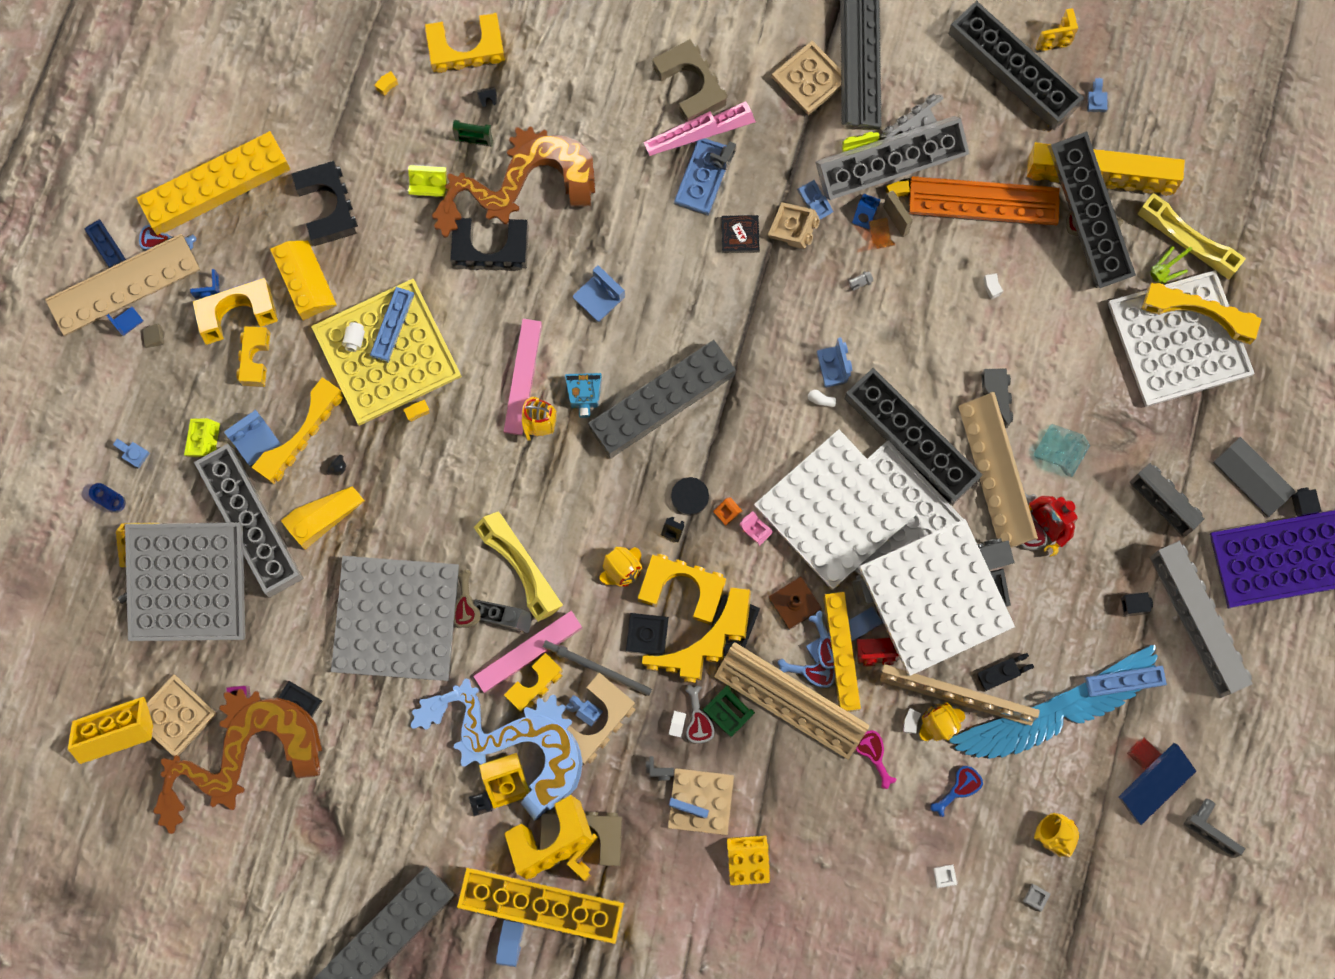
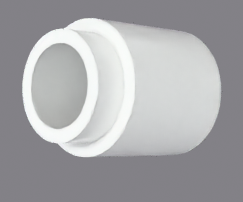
M351 322L346 327L342 345L347 351L356 352V350L361 349L365 334L364 326Z

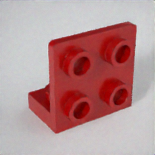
M891 638L856 640L858 664L863 663L864 667L875 666V663L890 666L900 659Z

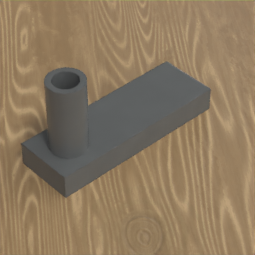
M1206 798L1197 814L1187 817L1184 825L1233 858L1241 856L1246 848L1206 822L1216 806L1212 800Z

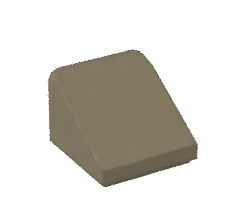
M154 324L143 329L145 348L164 345L163 331L160 324Z

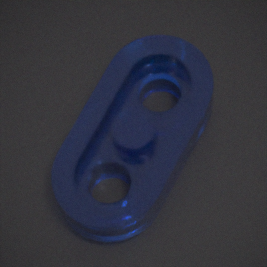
M96 483L89 489V497L109 511L118 513L125 508V498L106 485ZM103 491V495L98 497V493ZM118 500L119 504L114 506V502Z

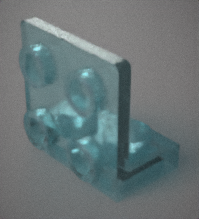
M1051 424L1037 447L1034 456L1060 466L1065 475L1073 477L1090 444L1083 434Z

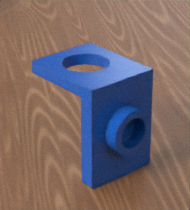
M863 194L852 223L870 229L881 200ZM862 213L866 214L869 220L861 222L858 216Z
M212 269V287L190 289V293L194 298L202 299L220 293L219 274L215 269Z
M130 307L115 319L109 314L107 315L108 319L123 336L144 321L133 307Z

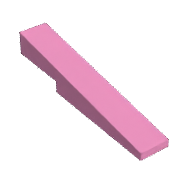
M745 101L715 116L711 112L703 114L645 141L644 145L651 156L755 123V119Z
M522 320L504 433L523 436L522 409L524 402L530 398L542 330L541 321Z
M570 611L476 674L474 678L485 693L542 657L544 653L550 652V650L542 647L545 640L558 645L582 630V626L573 612Z

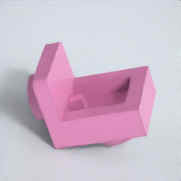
M753 511L745 516L740 523L744 533L759 546L773 533L772 529L763 523Z

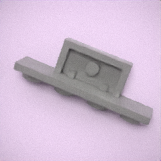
M935 94L928 96L923 104L914 106L908 115L899 117L896 120L897 123L893 126L890 125L882 130L883 133L879 135L880 140L892 137L899 131L904 133L937 122L930 108L943 100V96Z

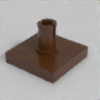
M802 577L797 578L768 596V599L789 630L816 614L817 611L822 610Z

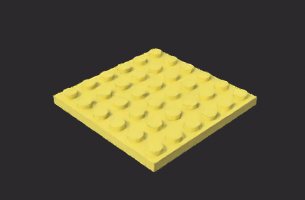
M414 278L311 326L359 426L462 377ZM399 287L414 292L415 295L389 363L370 357V353L395 288ZM351 322L363 325L365 331L361 349L356 350V352L347 351L342 345L346 327Z

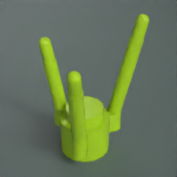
M1172 246L1151 267L1150 275L1153 280L1164 284L1173 278L1187 273L1188 270L1185 269L1168 276L1170 273L1169 268L1190 252L1192 247L1183 251L1168 264H1162L1174 250V246Z

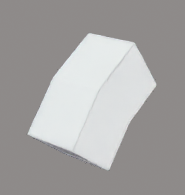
M997 274L985 275V289L991 300L1002 295L1003 289L998 282Z
M911 708L908 710L903 721L902 733H916L917 722L921 713Z
M674 711L669 735L681 737L686 713Z

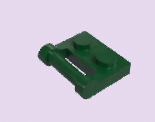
M460 120L453 121L452 129L456 141L492 147L491 125L485 124V126L461 123Z
M727 685L703 711L731 738L755 712L746 707L731 692L732 689ZM724 697L744 715L741 719L722 701Z

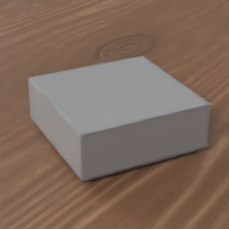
M1031 884L1023 902L1042 912L1050 893Z

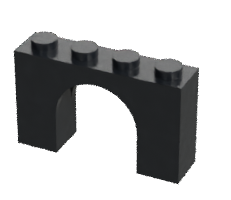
M331 161L291 173L299 197L317 191H329L337 197V206L331 215L306 223L314 247L357 234L355 227H358L356 217L352 216L350 212L353 210L350 199H346L345 194L348 193L346 184L341 182L340 177H343L340 166L337 167L335 162Z
M461 218L455 221L458 228L457 230H452L450 258L452 266H455V268L465 269L466 267H474L475 269H485V267H492L495 270L511 268L516 271L527 268L528 220L509 219L507 243L503 249L494 254L481 253L472 245V218Z

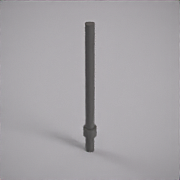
M545 640L542 646L556 653V656L560 658L565 657L643 694L649 696L652 691L651 688L567 650L568 648L563 645L558 646Z

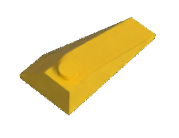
M351 486L294 509L281 522L306 550L365 500Z

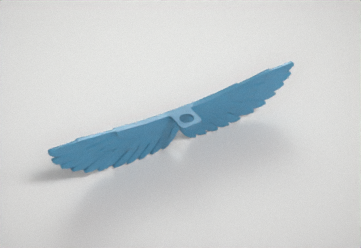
M1155 645L1131 654L1098 675L1156 667L1152 665L1156 662L1158 656L1157 654L1152 655L1156 648ZM1085 682L1068 692L1066 691L1042 704L1031 707L1040 710L1039 716L1032 726L1000 718L955 735L949 739V742L959 744L955 746V749L958 751L967 750L965 752L966 755L976 754V758L988 755V759L999 755L1003 758L1013 751L1014 754H1018L1024 749H1031L1034 745L1039 746L1044 739L1048 741L1053 735L1057 736L1062 729L1064 717L1079 724L1085 723L1084 720L1089 721L1095 719L1094 716H1104V712H1111L1115 710L1114 707L1124 705L1125 702L1123 700L1135 697V692L1140 690L1089 697Z

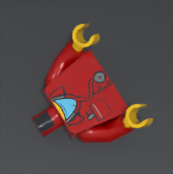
M1040 496L1029 502L1028 506L1030 511L1033 510L1031 514L1051 541H1056L1054 545H1048L1044 548V552L1049 550L1050 547L1053 549V553L1049 556L1051 557L1057 555L1058 548H1062L1074 537V523L1077 521L1078 516L1074 512L1076 508L1074 502L1066 501L1064 497L1056 499L1053 496Z

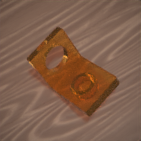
M886 217L869 221L872 245L876 249L895 245V242L890 237L888 219Z

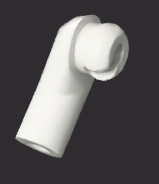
M811 390L808 394L809 401L817 405L835 407L836 398L827 397L818 390Z

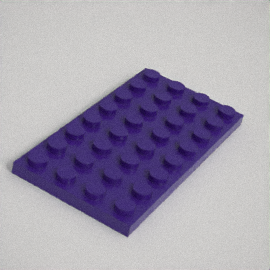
M1335 510L1210 533L1228 609L1335 590Z

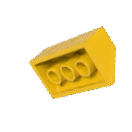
M308 240L287 241L270 249L302 320L337 306Z
M140 697L72 721L68 744L69 752L79 764L152 740L153 723L146 699Z

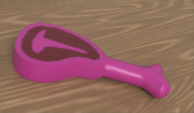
M873 730L867 731L855 750L860 755L870 759L882 778L881 787L888 789L889 785L895 783L897 779L888 775L882 763L884 745L880 734Z

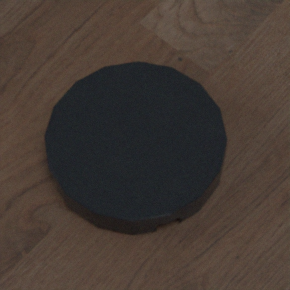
M683 478L672 489V504L681 514L688 516L697 515L708 505V488L704 482L697 478Z

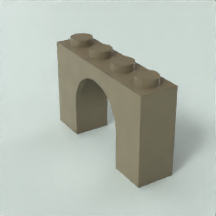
M691 39L652 59V67L661 81L681 71L694 72L702 79L704 85L701 91L679 103V112L685 122L725 107L728 98L724 88L719 87L717 76L710 72L707 60L705 58L702 59L698 45L693 44Z
M547 810V814H542L540 850L550 847L559 836L560 821L556 811ZM586 812L588 825L594 828L600 837V866H620L622 817H618V813H606V816H598V812Z

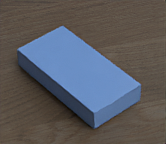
M671 798L669 806L704 819L707 818L709 810Z

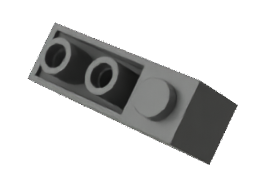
M1007 368L984 369L981 373L982 393L987 395L995 392L1004 426L1008 428L1011 424L1010 422H1013V412L1009 408V404L1012 403V394L1008 393V386L1011 384L1010 374H1007Z
M475 599L474 605L481 614L480 621L518 632L529 633L533 614L520 608Z

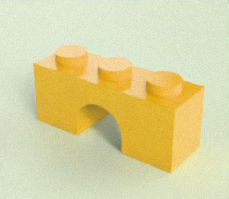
M244 326V332H241L240 342L242 350H239L238 353L240 368L237 369L236 378L242 386L265 387L267 368L264 364L254 363L253 357L259 351H269L271 333L267 327Z
M546 653L532 666V669L539 677L535 686L527 688L517 681L504 694L521 713L524 712L526 707L532 709L535 705L534 701L538 697L542 698L549 691V685L552 682L556 684L562 678V668Z

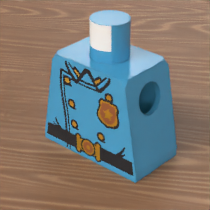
M565 374L571 408H579L580 418H589L590 408H597L599 404L602 374Z

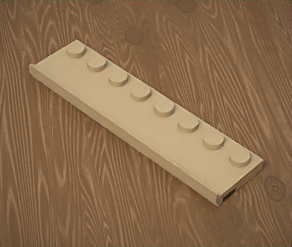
M179 234L45 299L62 334L66 336L201 269L184 236Z
M995 392L959 405V411L976 469L982 474L980 483L997 539L1001 538L1002 541L1009 540L1011 548L1038 539Z
M735 642L714 676L848 760L869 728V724Z
M885 664L880 677V681L1029 726L1033 725L1040 712L1038 709L919 674L908 676L905 670Z

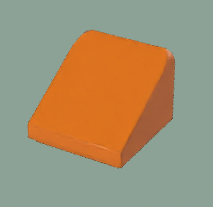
M729 497L713 512L726 526L742 512V509Z

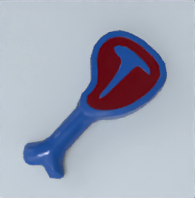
M970 766L959 768L956 773L955 785L939 803L931 804V811H936L940 817H944L945 808L955 798L969 797L978 792L983 786V779L980 774Z

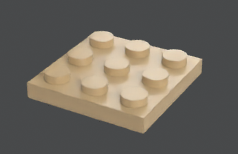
M813 41L772 74V78L807 115H810L841 88V69Z
M175 674L147 702L153 723L152 737L173 756L180 755L218 714Z
M675 768L672 798L709 810L707 818L704 819L671 807L668 828L728 835L734 775Z

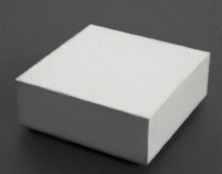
M953 865L933 868L937 888L957 885Z

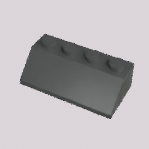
M1149 463L1130 483L1184 538L1205 518L1198 508L1193 507L1189 503V499L1183 493H1179L1175 489V485L1171 480L1165 479L1161 475L1162 472L1157 466Z

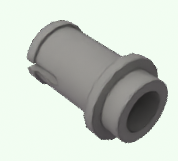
M864 271L862 275L848 280L853 291L864 285H871V282L874 281L869 271Z

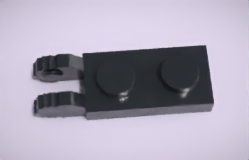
M1028 653L1016 658L1012 657L978 672L977 676L984 691L1021 676L1022 673L1033 669V664H1028L1021 669H1018L1016 665L1017 662L1027 659L1029 657Z

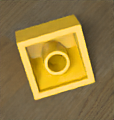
M517 753L479 765L483 783L494 809L524 799L530 793Z

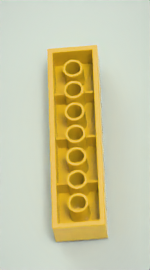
M271 131L136 198L156 235H159L291 169Z
M1035 142L1028 156L1027 177L1033 180L1046 179L1054 183L1060 182L1048 149V145L1051 144ZM1093 149L1106 188L1108 189L1123 188L1126 191L1140 190L1144 193L1157 192L1169 196L1175 194L1183 182L1184 159Z
M466 868L457 908L616 944L625 903Z

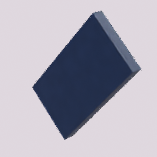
M1173 743L1118 797L1135 821L1142 825L1196 772V769L1179 745Z

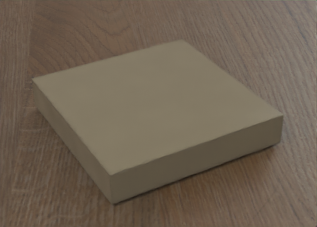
M892 190L887 193L883 208L902 237L909 234L913 220Z

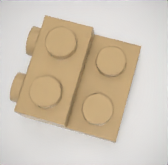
M781 203L768 236L771 239L787 242L789 246L805 249L807 245L812 243V232L814 228L819 226V216L813 209Z

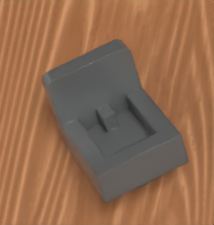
M650 756V761H646V773H650V778L658 777V781H670V777H674V767L654 768V756Z

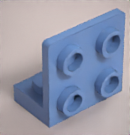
M597 265L593 269V277L573 295V299L597 322H600L625 298V290Z
M840 337L837 338L835 347L817 350L816 352L825 388L846 384L851 376L852 364L846 357L848 353L847 344L842 342Z
M256 410L224 431L249 466L254 465L263 452L281 446L279 440Z

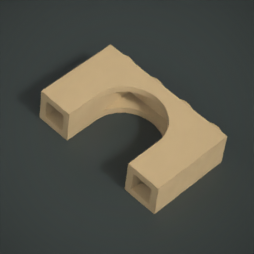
M600 673L586 688L606 706L608 710L607 724L600 732L593 735L581 734L571 726L567 728L579 745L584 765L587 762L591 764L597 757L596 751L600 747L603 749L609 743L610 739L608 737L613 732L616 734L623 726L621 723L625 717L629 719L636 710L634 708L635 702Z

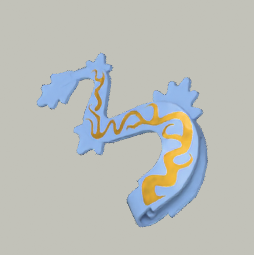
M468 678L463 680L460 687L453 686L454 691L442 696L421 699L419 701L421 708L412 711L414 720L411 722V727L414 729L422 726L426 730L430 728L432 721L436 724L441 723L442 716L449 702L459 700L466 705L461 730L462 740L454 744V748L461 751L462 766H467L473 761H478L480 765L485 764L486 754L495 753L521 742L530 741L537 743L545 754V767L541 775L530 785L532 791L521 801L522 806L534 820L540 818L548 809L551 810L555 803L571 795L578 786L582 773L583 760L576 739L567 730L572 724V720L562 718L566 707L565 705L557 706L556 695H551L547 702L539 698L536 710L529 707L524 708V718L515 720L489 734H485L481 729L480 702L476 696L479 689L477 687L472 688Z

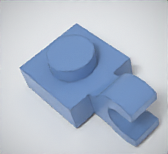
M1095 78V82H1093V92L1088 93L1087 112L1107 111V92H1102L1103 78Z
M116 439L113 444L117 449L124 452L122 458L137 468L141 467L150 454L134 442L128 446L121 440Z
M575 695L570 698V702L566 705L568 711L577 712L575 716L591 727L603 712L588 700L583 703Z

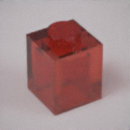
M1145 737L1139 739L1127 752L1143 770L1147 769L1162 755Z

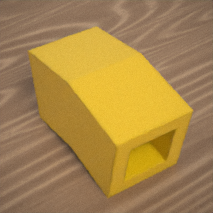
M392 71L383 75L374 86L379 93L385 96L390 89L398 85V81Z
M898 181L887 185L885 191L889 193L893 190L897 197L909 196V181Z
M425 400L403 409L408 420L411 422L429 414V408Z

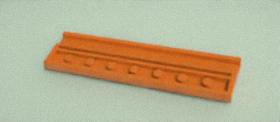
M911 176L909 214L1057 226L1059 223L1060 188Z

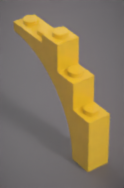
M730 588L728 601L721 617L701 640L673 654L643 656L642 664L647 666V670L652 671L664 668L666 672L677 673L680 670V677L687 683H696V680L701 681L704 658H707L706 661L718 662V659L723 660L726 637H729L731 641H741V638L746 639L751 591L748 589Z

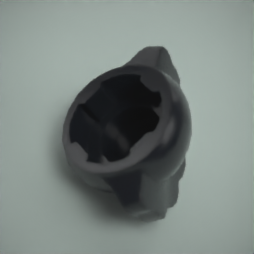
M340 454L337 458L330 461L326 471L327 475H341L345 472L346 463L343 455Z

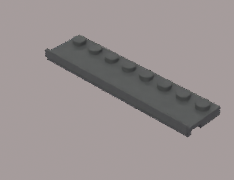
M840 0L842 125L879 130L881 128L880 0Z

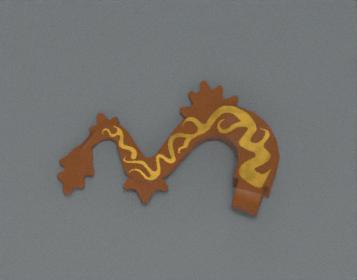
M531 126L528 127L527 131L516 127V137L509 138V142L515 147L507 151V155L512 157L501 189L493 192L475 179L465 177L464 173H460L459 176L448 174L449 184L445 185V189L448 191L444 199L439 203L436 211L432 214V218L438 220L434 228L440 230L444 238L449 236L450 231L457 230L458 227L455 221L461 219V214L458 212L453 200L459 192L464 190L469 191L480 206L487 210V220L498 218L503 224H508L510 214L519 211V206L514 202L517 200L529 173L538 166H551L562 174L565 193L569 194L570 206H591V193H595L593 157L585 146L570 137L560 135L547 136V130L545 129L539 134H535Z
M239 689L237 695H233L228 691L224 692L226 705H221L219 709L227 714V718L220 722V726L227 728L224 740L221 771L218 774H213L191 761L180 760L179 755L174 756L173 760L161 759V764L165 768L161 772V776L165 778L163 789L158 796L156 807L153 810L155 814L161 815L158 825L165 826L168 833L173 834L176 831V825L183 822L179 811H183L185 806L172 789L179 775H187L204 793L211 796L210 804L212 807H215L217 804H224L230 810H234L236 808V796L245 791V788L238 785L237 782L241 775L247 745L256 732L269 731L280 738L287 761L292 760L296 778L320 776L318 752L322 751L317 724L309 713L298 704L285 699L267 698L261 700L258 691L253 692L249 698L246 697L243 689Z

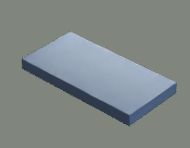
M706 138L697 141L674 204L709 216L726 172L725 169L715 168L710 163V154L715 153L720 156L722 148L724 146L727 147V145Z

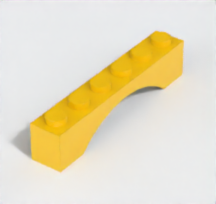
M1161 283L1150 284L1141 308L1158 315L1178 310L1203 314L1219 323L1232 339L1250 345L1257 337L1262 318L1257 317L1254 313H1244L1231 306L1225 307L1217 301H1207L1198 295H1188L1180 289H1170Z
M322 377L311 391L309 412L300 430L282 446L263 452L252 468L272 484H275L276 481L279 482L283 478L286 468L292 466L299 451H303L306 448L310 437L317 434L320 424L330 417V411L334 406H338L343 399L341 390Z
M845 593L825 594L823 600L834 661L838 706L847 712L859 711L861 706Z

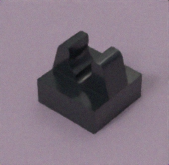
M495 87L477 90L478 98L483 107H486L485 101L488 97L493 101V105H496L497 94Z
M675 517L667 518L661 536L679 542L685 527L684 521L678 523L674 521Z
M487 792L469 797L474 816L494 811Z

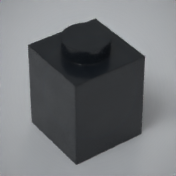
M1309 487L1301 488L1291 496L1296 517L1321 512L1316 489L1309 490Z
M1148 592L1127 594L1121 597L1124 617L1148 614L1153 608V601L1149 597Z

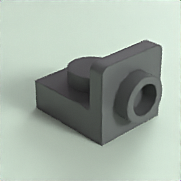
M729 141L727 147L724 146L722 148L720 156L711 153L710 163L715 168L727 170L736 153V144Z

